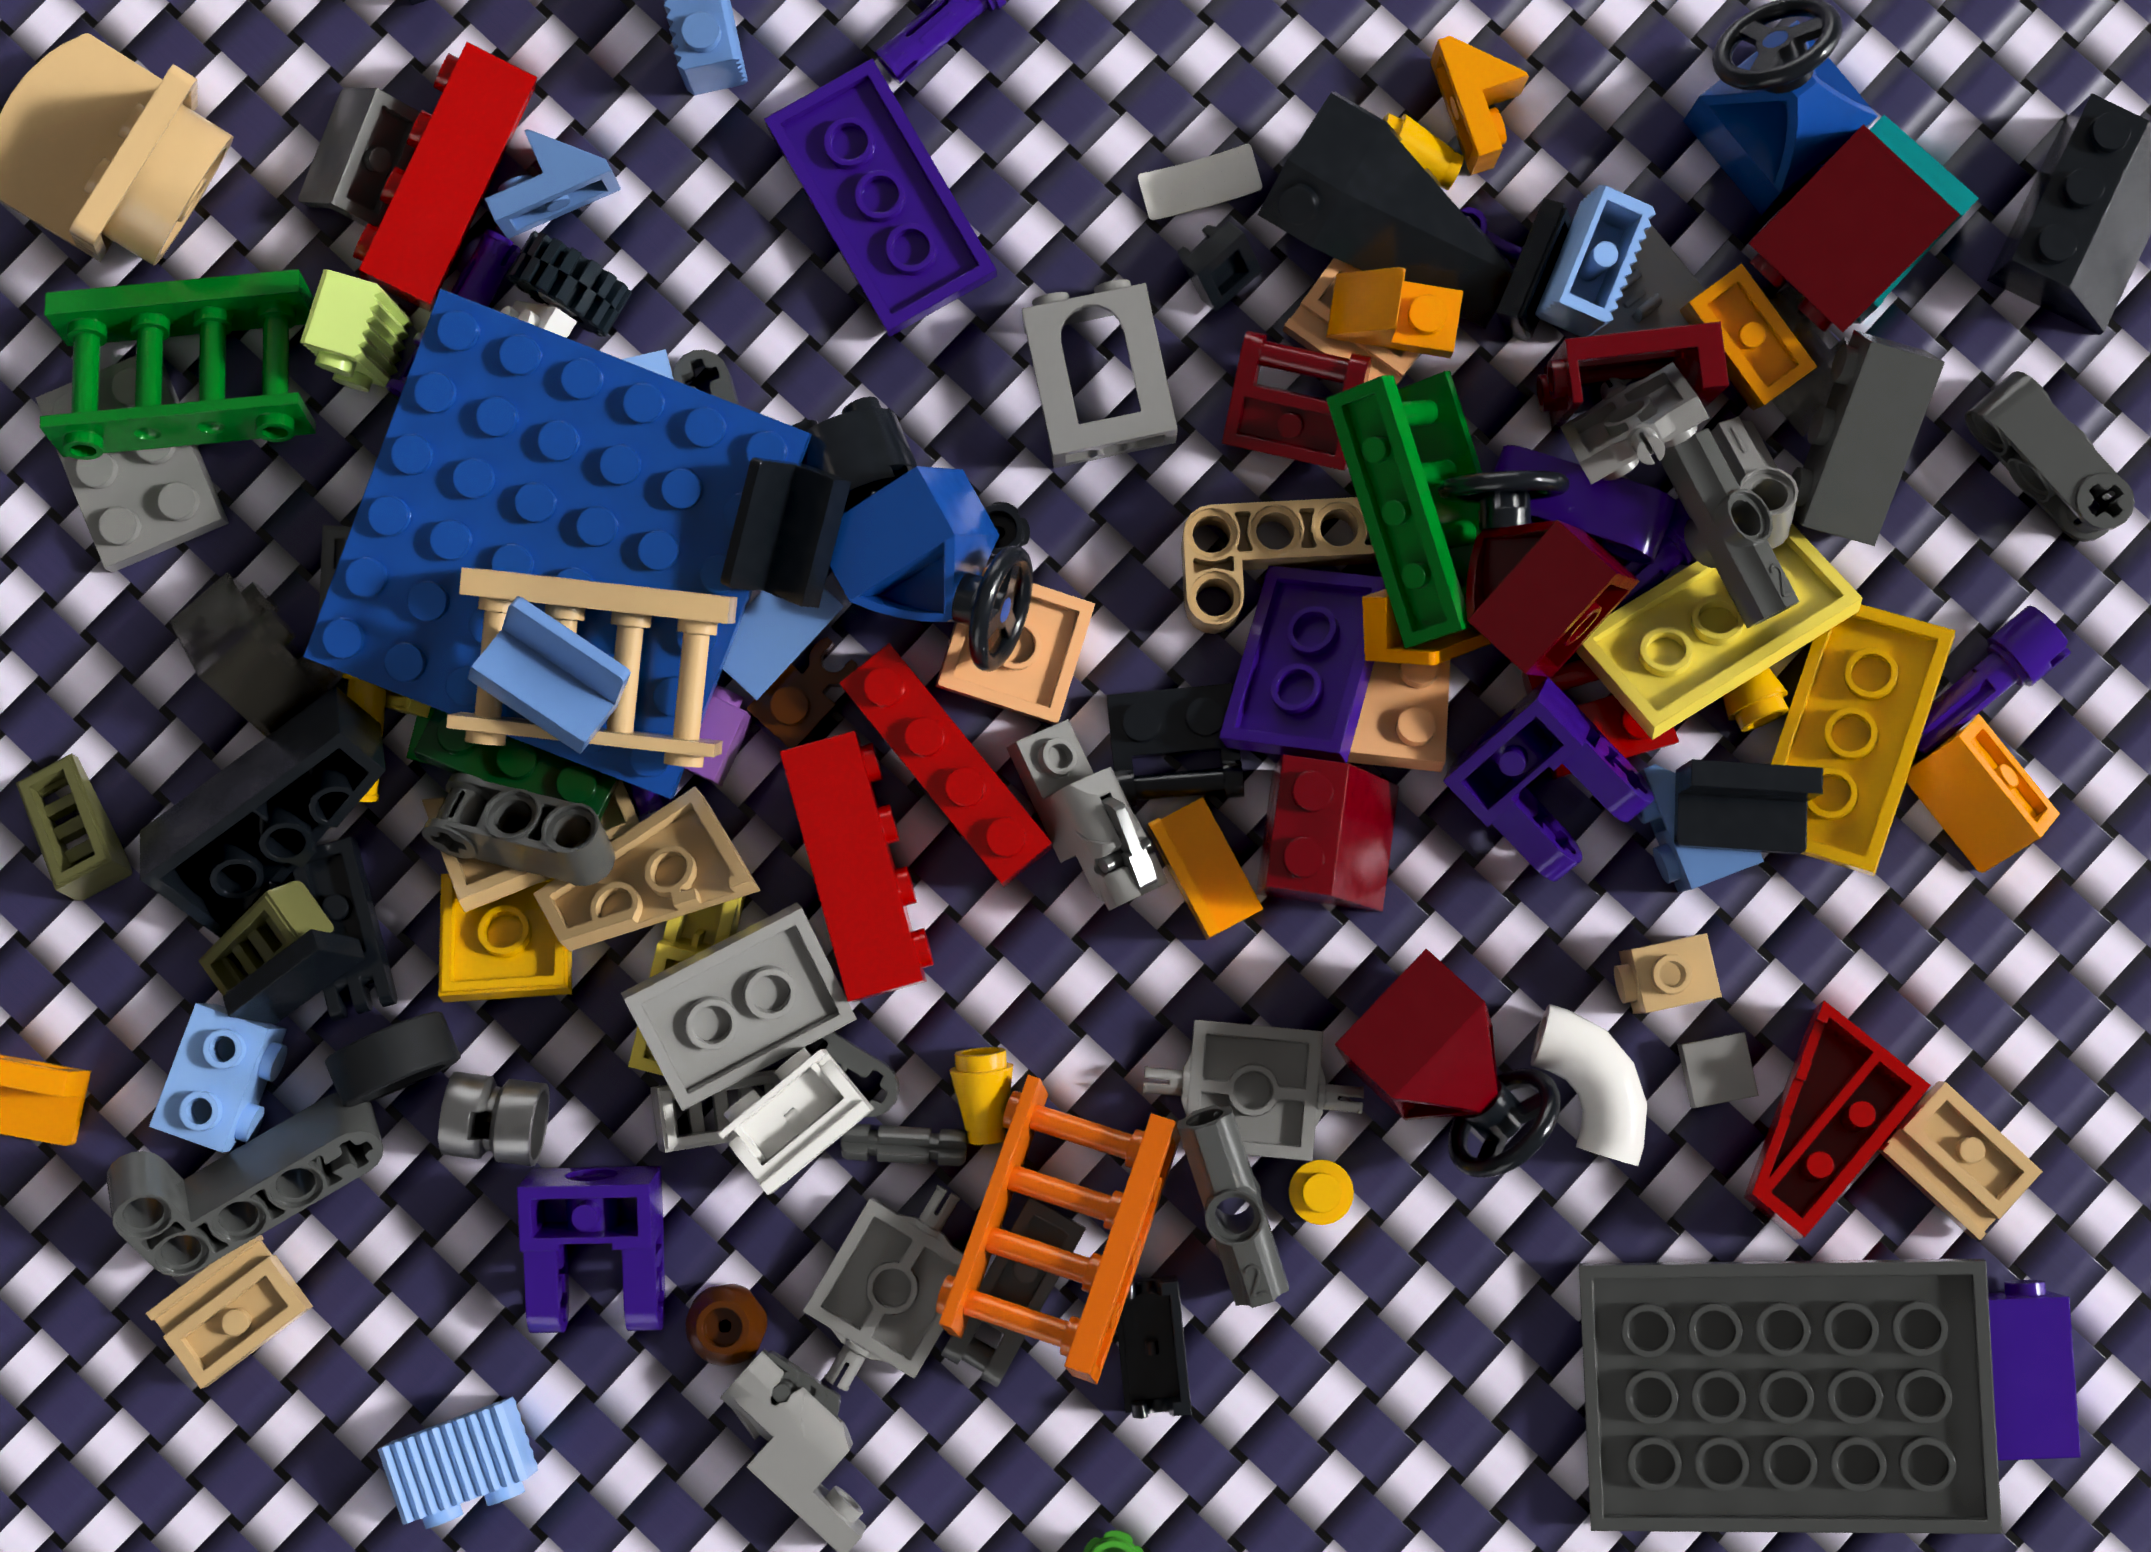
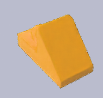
M1452 36L1438 39L1430 63L1470 176L1493 169L1502 152V145L1506 144L1507 135L1499 110L1496 107L1489 109L1488 106L1519 96L1525 87L1529 75L1524 70Z
M1401 267L1338 273L1335 278L1326 338L1451 358L1454 353L1463 291L1404 281L1406 268Z

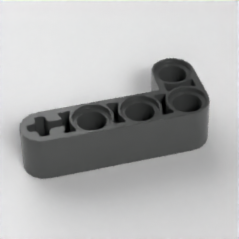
M333 1093L185 1179L155 1153L138 1151L123 1155L115 1160L107 1171V1186L113 1226L120 1236L162 1274L178 1277L197 1272L359 1178L378 1165L383 1156V1144L373 1105L370 1101L353 1107H344L338 1093Z

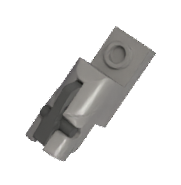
M1068 719L1020 739L1007 747V751L1052 842L1060 863L1076 856L1093 892L1099 899L1105 902L1108 911L1168 883L1156 853L1153 852V844L1147 838L1148 836L1133 813L1112 767L1110 766L1097 773H1093Z
M764 1349L720 1397L733 1410L754 1440L761 1435L767 1441L764 1447L747 1465V1468L837 1552H849L861 1539L865 1531L866 1525L859 1519L863 1514V1510L840 1487L834 1486L829 1491L821 1484L853 1445L848 1428L838 1417L841 1395L772 1350L768 1352Z

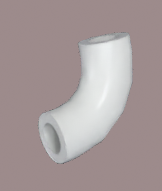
M1549 1004L1543 1014L1531 1056V1066L1550 1071L1565 1079L1577 1093L1583 1110L1581 1130L1576 1144L1577 1148L1639 1166L1644 1149L1647 1101L1634 1062L1606 1029L1568 1009Z

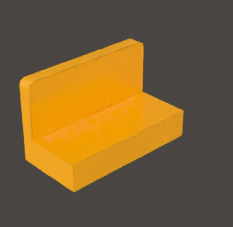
M1742 263L1680 309L1682 316L1689 325L1721 321L1728 378L1753 411L1769 403L1818 367Z
M1383 589L1362 596L1365 661L1436 665L1491 644L1475 627H1471L1417 646L1405 648L1387 590Z
M1980 714L1973 717L1950 736L1943 745L1912 764L1906 781L1975 869L1981 873L1986 872L2040 839L2060 814Z
M1203 797L1162 819L1158 817L1147 824L1146 829L1206 940L1263 910L1260 901Z
M0 1054V1134L62 1146L74 1145L77 1141L91 1071Z

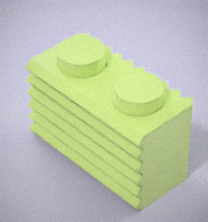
M324 269L300 343L304 344L303 346L307 347L308 350H311V353L317 356L314 363L316 366L334 373L332 380L359 391L369 392L372 383L385 387L391 375L398 372L394 364L402 360L398 352L405 349L402 340L409 337L406 329L413 324L405 312L377 283Z

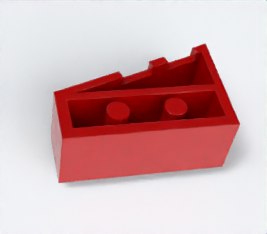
M1826 1001L1821 1002L1813 1010L1744 1198L1793 1239L1805 1238L1931 1085Z

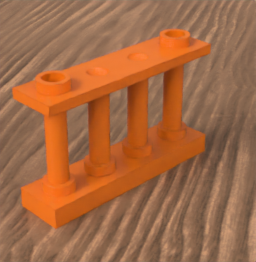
M1028 1075L1022 1092L1013 1091L1007 1102L1002 1124L1003 1128L1008 1129L957 1274L956 1276L947 1275L939 1291L936 1313L942 1314L939 1325L949 1335L961 1339L969 1317L1058 1346L1060 1347V1354L1067 1356L1064 1367L1073 1377L1097 1385L1181 1137L1176 1121L1152 1113L1150 1114L1145 1131L1136 1129L1133 1134L1045 1107L1049 1095L1040 1078ZM1035 1131L1125 1159V1166L1132 1168L1124 1193L1115 1190L1111 1196L1024 1168L1023 1165ZM1016 1192L1104 1221L1103 1227L1111 1231L1103 1254L1094 1252L1091 1258L1001 1229L1013 1193ZM994 1254L1082 1283V1291L1089 1293L1081 1318L1072 1316L1069 1321L979 1292L991 1255Z

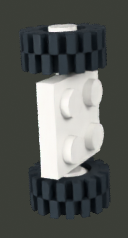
M533 231L506 276L510 282L516 284L519 290L529 294L530 298L543 305L516 300L512 307L506 306L500 312L566 338L576 324L587 332H593L597 336L606 337L632 292L623 282L617 280L615 275L600 268L601 265L594 260H589L582 256V253L572 247L571 249L568 248L562 241L554 237L551 239L544 233Z

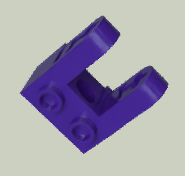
M1549 677L1455 758L1443 779V782L1487 828L1492 824L1542 876L1554 882L1561 879L1579 864L1583 856L1578 844L1570 833L1526 787L1545 769L1550 767L1554 771L1563 764L1614 817L1623 822L1632 820L1654 801L1653 792L1642 775Z
M661 1166L532 1169L517 1186L520 1252H523L526 1321L529 1332L564 1333L566 1331L569 1318L568 1244L612 1243V1250H622L624 1318L627 1331L662 1330L665 1319L666 1293Z

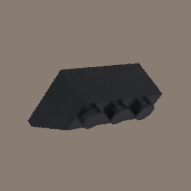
M2093 93L2064 119L1987 281L2101 335L2105 331L2151 235V122Z

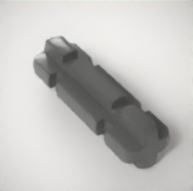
M856 1124L841 1136V1154L846 1160L867 1161L869 1156H877L878 1162L929 1164L930 1159L938 1160V1165L961 1166L967 1157L968 1139L966 1132L958 1129H941L939 1134L932 1133L931 1128L880 1125L879 1130H871V1124Z

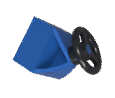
M1776 0L1751 10L1731 24L1717 41L1712 56L1713 68L1720 80L1698 97L1683 120L1761 216L1817 173L1863 124L1869 128L1878 117L1829 58L1841 38L1842 20L1838 11L1824 0ZM1789 17L1813 18L1801 24L1796 20L1788 27L1781 26L1772 29L1765 26L1768 23ZM1742 40L1756 46L1757 51L1740 65L1736 66L1733 63V52Z
M916 466L845 512L842 516L830 562L834 575L851 603L897 618L924 622H955L968 626L971 659L978 669L986 672L998 669L1013 652L1027 618L1033 588V568L1030 556L1025 549L1016 545L1008 546L1001 550L988 566L984 576H981L998 540L999 533L963 469ZM998 628L1000 635L989 651L988 639Z

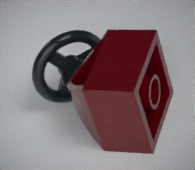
M1499 471L1461 475L1445 479L1438 486V494L1442 499L1451 502L1480 503L1478 523L1481 533L1475 539L1466 581L1467 621L1524 674L1553 677L1640 581L1582 529L1559 520L1531 523V500L1564 494L1570 485L1566 475L1551 471Z
M1427 949L1415 959L1335 1043L1348 1068L1404 1120L1455 1116L1449 1131L1448 1151L1454 1165L1466 1175L1477 1178H1489L1505 1174L1519 1167L1544 1145L1557 1123L1561 1101L1556 1083L1542 1071L1528 1068L1507 1071L1497 1076L1493 1026L1485 1001ZM1519 1088H1531L1538 1093L1520 1102L1510 1091ZM1537 1117L1526 1135L1514 1146L1503 1152L1507 1140L1519 1130L1521 1125ZM1471 1128H1474L1485 1139L1477 1157L1472 1156L1467 1147Z

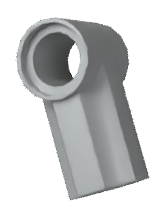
M1738 416L1719 422L1711 431V434L1740 489L1745 488L1753 491L1771 509L1773 529L1767 540L1771 548L1774 549L1783 544L1790 533L1799 492L1796 481L1790 474L1777 468L1753 421H1744Z

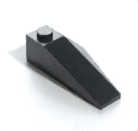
M1332 91L1290 154L1257 215L1309 246L1359 270L1401 267L1406 268L1404 281L1462 290L1463 297L1459 317L1486 329L1501 302L1514 270L1513 265L1472 218L1465 216L1439 187L1441 183L1428 168L1424 169L1400 142L1402 138L1388 122L1337 92Z

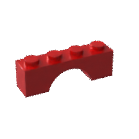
M890 643L839 683L849 698L909 769L1003 887L1007 886L1053 848L1050 839Z

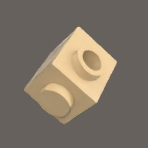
M1707 933L1619 951L1621 965L1614 966L1615 984L1622 1003H1631L1633 1014L1650 1013L1722 997Z

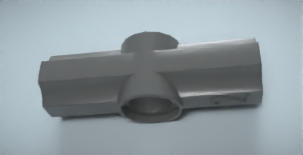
M1709 428L1695 433L1689 439L1676 446L1666 448L1665 455L1660 462L1690 518L1686 521L1684 527V539L1687 548L1692 556L1702 565L1717 569L1747 629L1798 604L1800 601L1767 540L1773 529L1769 508L1762 498L1753 491L1745 488L1740 489Z
M1212 1105L1195 1110L1186 1118L1178 1121L1177 1128L1205 1210L1206 1227L1214 1238L1235 1305H1247L1254 1308L1274 1302L1278 1296L1289 1291V1283L1262 1203L1260 1185L1253 1175L1232 1107ZM1234 1197L1244 1199L1250 1204L1245 1211L1234 1215L1223 1213L1217 1208L1222 1201Z

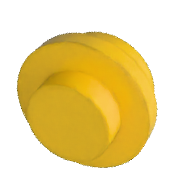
M1318 1159L1306 1162L1294 1172L1289 1183L1288 1195L1292 1208L1302 1219L1316 1225H1327L1338 1221L1348 1212L1353 1201L1354 1190L1349 1175L1341 1166L1329 1160Z

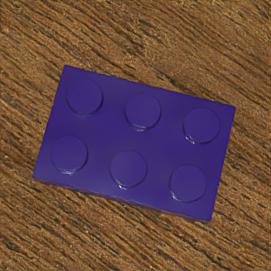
M1268 566L1219 736L1227 748L1347 763L1374 661H1365L1362 596L1386 589L1382 577Z

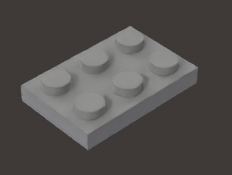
M136 355L99 371L98 411L135 407ZM163 363L162 405L180 403ZM72 382L36 397L42 416L71 413ZM197 445L103 453L99 458L92 460L62 457L57 450L105 569L111 572H116L229 524Z
M798 902L621 992L630 1013L682 1111L857 1020Z

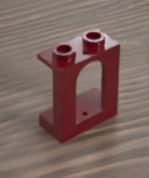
M1721 321L1565 339L1544 367V374L1537 376L1536 389L1539 409L1541 412H1549L1551 430L1561 429L1560 426L1565 424L1583 403L1581 386L1602 384L1604 381L1611 383L1609 378H1619L1621 380L1644 379L1672 362L1695 391L1704 408H1706L1729 386Z

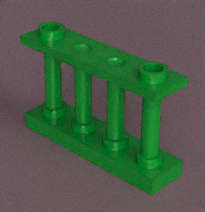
M300 270L46 292L44 315L65 344L73 346L71 413L40 416V429L62 457L80 460L96 459L102 456L103 453L253 439L284 442L296 435L316 434V422L298 392L289 393V329L295 325L306 324L314 300V296ZM263 328L262 395L225 399L226 335L232 331ZM200 334L198 401L162 405L163 341L169 337ZM137 340L135 407L98 411L100 347L110 342Z
M1443 371L1400 389L1397 388L1394 375L1380 376L1327 397V404L1404 647L1417 646L1474 627L1467 621L1466 581L1475 539L1481 533L1478 523L1480 503L1446 501L1438 494V486L1445 479L1482 473L1451 372Z

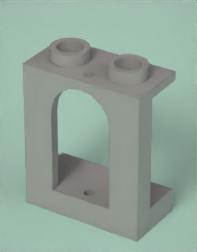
M1127 279L1112 280L1094 287V294L1069 298V294L1066 292L1049 293L1035 298L1032 301L1033 306L1022 308L1023 327L1027 335L1042 405L1053 468L1176 443L1178 428L1146 283L1131 286L1130 280ZM1114 315L1119 320L1124 333L1140 412L1079 424L1061 344V331L1065 325Z

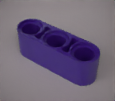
M1516 445L1503 446L1494 472L1551 471L1566 475L1570 485L1564 494L1531 500V523L1552 520L1567 523L1585 531L1610 555L1639 564L1649 565L1654 563L1677 505V501L1667 493L1622 477L1610 481L1602 478L1591 485L1580 464Z

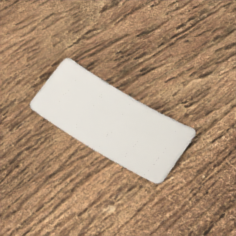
M1244 144L1191 162L1138 175L1148 217L1151 220L1184 214L1231 201L1260 191L1263 187L1250 144Z

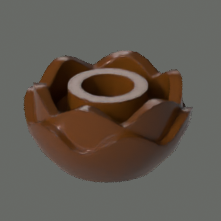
M738 1284L712 1286L702 1291L692 1302L685 1324L687 1339L693 1350L703 1360L714 1365L728 1366L742 1363L757 1353L767 1330L768 1321L764 1308L749 1289ZM726 1319L730 1321L731 1329L729 1331L721 1330V1320Z

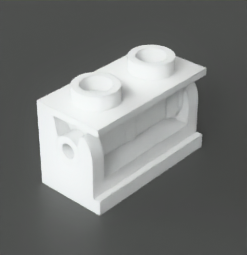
M805 1047L802 1048L774 1072L781 1080L779 1084L762 1098L753 1089L724 1113L730 1124L720 1131L718 1135L722 1139L728 1138L730 1140L728 1145L767 1195L774 1193L874 1110L873 1106L826 1049H820L812 1056Z

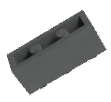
M1856 330L1853 331L1849 344L1842 345L1833 360L1830 379L1834 382L1827 404L1825 407L1820 406L1812 417L1808 430V442L1811 444L1804 466L1803 468L1797 467L1791 475L1796 481L1799 491L1793 515L1797 522L1803 527L1875 546L1943 369L1944 361L1923 349Z

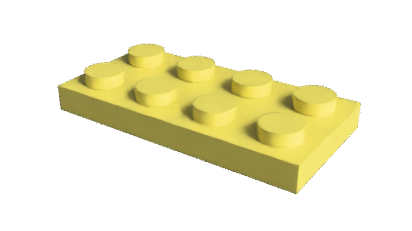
M1791 524L1789 536L1784 543L1772 550L1800 601L1798 604L1747 629L1717 569L1704 566L1696 561L1609 614L1576 651L1580 658L1652 740L1859 612L1863 599L1861 595L1793 524Z

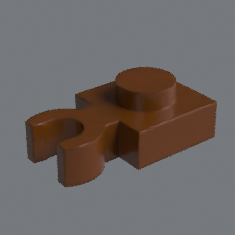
M828 637L821 639L814 645L809 655L810 666L803 674L790 664L758 700L754 699L746 708L789 748L803 745L835 711L837 705L825 695L831 687H841L839 683L859 667L851 659L840 671H827L824 668L823 661L825 656L835 646Z

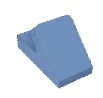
M526 129L524 130L543 173L535 177L521 175L511 178L500 185L498 193L485 198L494 221L507 239L613 194L621 190V187L606 159Z

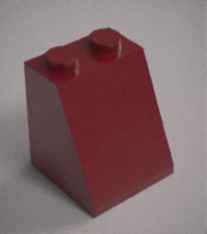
M1863 124L1748 243L1758 252L1750 263L1776 288H1779L1785 280L1789 281L1805 297L1797 305L1798 309L1824 333L1833 324L1840 331L1844 332L1960 214Z
M1283 754L1272 770L1256 895L1383 912L1399 786L1349 763Z

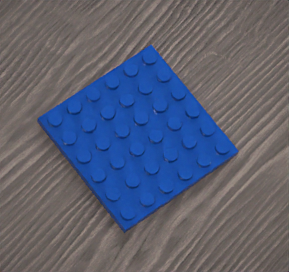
M440 289L303 657L449 714L458 712L475 713L477 685L467 678L471 666L480 656L484 610L478 609L479 596L459 594L462 567L738 597L735 623H718L717 635H710L701 718L702 724L753 591L732 589L722 585L720 581L750 461L752 458L758 457L799 464L803 460L812 434ZM530 602L545 612V604ZM586 608L585 621L578 620L576 634L614 659L617 625L610 624L612 611ZM652 616L651 628H644L634 731L673 735L683 632L677 631V618ZM503 703L502 716L526 719ZM607 721L602 727L607 728ZM506 735L669 799L674 797L685 769L682 766L664 764V752L588 744L583 752L579 754L559 740Z

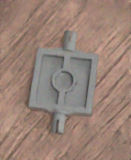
M1672 362L1648 377L1628 386L1619 378H1609L1613 386L1609 388L1606 381L1602 383L1600 387L1602 401L1583 414L1563 424L1560 428L1592 485L1602 478L1610 481L1624 476L1637 466L1639 460L1646 465L1655 464L1651 457L1652 454H1655L1659 461L1662 460L1665 455V448L1676 446L1689 439L1697 431V425L1710 417L1695 391Z
M1194 1020L1191 1053L1183 1070L1145 1066L1144 1078L1169 1080V1083L1143 1082V1094L1181 1096L1185 1118L1195 1110L1212 1105L1219 1107L1231 1106L1247 1155L1313 1161L1315 1128L1323 1114V1110L1361 1114L1363 1102L1338 1100V1097L1364 1098V1087L1326 1084L1321 1067L1323 1031Z
M940 1185L936 1186V1190L919 1218L899 1214L871 1197L803 1310L804 1313L831 1328L840 1342L844 1344L829 1371L824 1375V1378L833 1384L846 1362L849 1363L847 1370L837 1385L839 1389L849 1390V1386L866 1358L887 1362L915 1379L941 1335L943 1328L939 1325L942 1314L936 1313L938 1294L947 1275L956 1276L964 1254L963 1251L954 1247L945 1234L941 1232L957 1203L961 1200L960 1197L951 1192L939 1214H937L936 1209L948 1191L946 1188Z

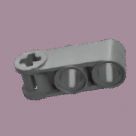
M2019 371L2012 372L1965 413V423L1975 439L1997 457L2007 468L2016 484L2027 495L2035 499L2058 524L2063 533L2071 539L2081 542L2094 541L2105 535L2109 530H2113L2125 523L2131 516L2135 501L2133 491L2128 483L2114 471L2095 450L2086 434L2059 411L2051 402L2042 386L2029 375ZM2109 491L2115 492V495L2111 498L2107 494ZM2094 500L2101 507L2095 515L2088 508ZM2079 518L2082 523L2076 524L2074 520Z
M454 773L449 777L445 785L448 795L436 818L428 819L422 829V835L427 842L448 855L464 859L473 858L509 867L516 871H525L569 882L575 886L592 885L607 877L614 866L616 858L614 848L601 821L591 807L583 803H574L532 793L525 789L487 782L465 773Z

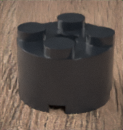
M870 396L857 399L845 406L842 414L820 423L816 420H806L792 425L812 434L801 462L802 464L852 481L843 514L918 466L896 414L889 409L881 408L876 397Z

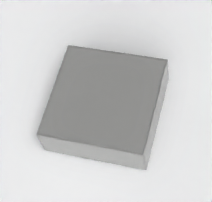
M1745 1032L1677 1044L1691 1108L1759 1096Z

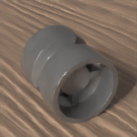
M454 1072L446 1087L440 1112L438 1143L441 1154L480 1159L487 1151H492L496 1162L535 1166L540 1157L547 1130L550 1104L548 1085L546 1083L508 1079L502 1087H498L493 1076ZM488 1111L492 1112L491 1122H487Z

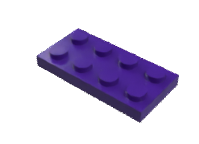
M873 58L764 118L767 129L888 337L997 277V270Z

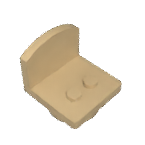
M85 33L60 45L42 58L21 79L0 113V202L101 262L114 241L155 266L171 246L197 206L227 154L234 136L194 112L198 107V82L195 77L173 64L164 78L161 79L93 35Z

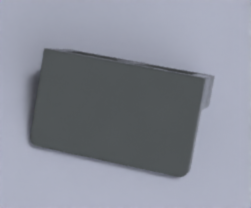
M378 88L342 89L299 194L298 201L312 208H330L365 227L368 223L379 227L389 206L380 201V196L393 168L397 166L406 170L414 154L415 148L406 143L420 112Z

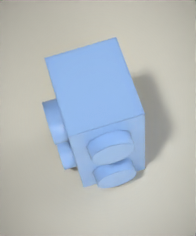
M195 1003L149 1127L221 1153L234 1151L244 1145L245 1142L247 1143L254 1139L264 1117V1107L260 1106L259 1103L268 1081L273 1082L278 1077L287 1056V1046L282 1044L287 1029L268 1022L229 1017L226 1007L218 1004Z

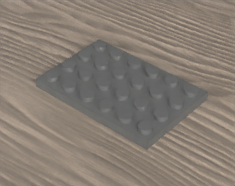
M1910 1259L1579 1263L1591 1531L2002 1534L1986 1260Z

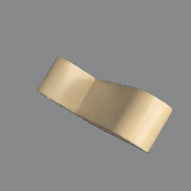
M1357 497L1211 504L1199 507L1192 512L1184 525L1181 555L1184 608L1187 619L1193 627L1203 633L1216 634L1224 632L1234 625L1240 615L1244 600L1243 570L1268 569V566L1301 568L1378 564L1372 543L1370 542L1371 545L1365 544L1368 530ZM1333 518L1345 521L1352 529L1353 541L1341 547L1331 545L1326 542L1321 534V524ZM1278 522L1289 531L1290 544L1278 550L1269 549L1259 541L1256 533L1257 528L1263 523ZM1215 525L1224 531L1228 544L1219 552H1205L1195 544L1193 539L1194 532L1201 526ZM1208 587L1221 588L1229 595L1232 606L1223 615H1208L1197 604L1196 597L1198 593Z

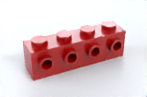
M466 42L459 58L448 53L433 88L442 92L433 114L421 110L407 139L406 144L415 148L414 154L406 170L397 166L393 168L380 196V201L389 205L379 227L370 223L366 225L353 253L354 258L362 261L359 267L360 279L377 283L383 290L429 312L431 311L535 91L536 76L469 42Z
M850 731L779 751L847 1001L856 1002L927 982L923 968L934 965L933 956L925 929L921 928L913 931L906 906L917 903L908 867L904 866L896 869L889 844L899 842L900 837L890 804L878 806L872 783L883 780L874 744L862 745L858 734L855 731Z

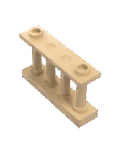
M461 568L459 594L479 596L478 609L484 610L480 655L502 630L508 607L517 596L524 598L528 602L545 604L546 614L577 633L578 620L585 621L586 608L612 611L610 624L617 625L614 659L627 667L631 674L617 708L608 718L607 728L601 727L589 744L664 752V764L695 768L703 767L704 757L714 758L722 754L723 741L700 738L710 635H717L718 623H735L738 597L480 568ZM652 616L677 618V631L683 632L673 735L634 731L644 628H651ZM478 686L475 713L458 712L447 715L446 728L466 730L465 742L504 746L506 744V735L558 740L528 719L502 716L503 703Z

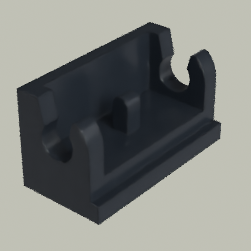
M1177 1276L1133 1279L1117 1325L1125 1413L1132 1412V1417L1138 1419L1147 1418L1148 1414L1157 1412H1169L1172 1416L1192 1415Z

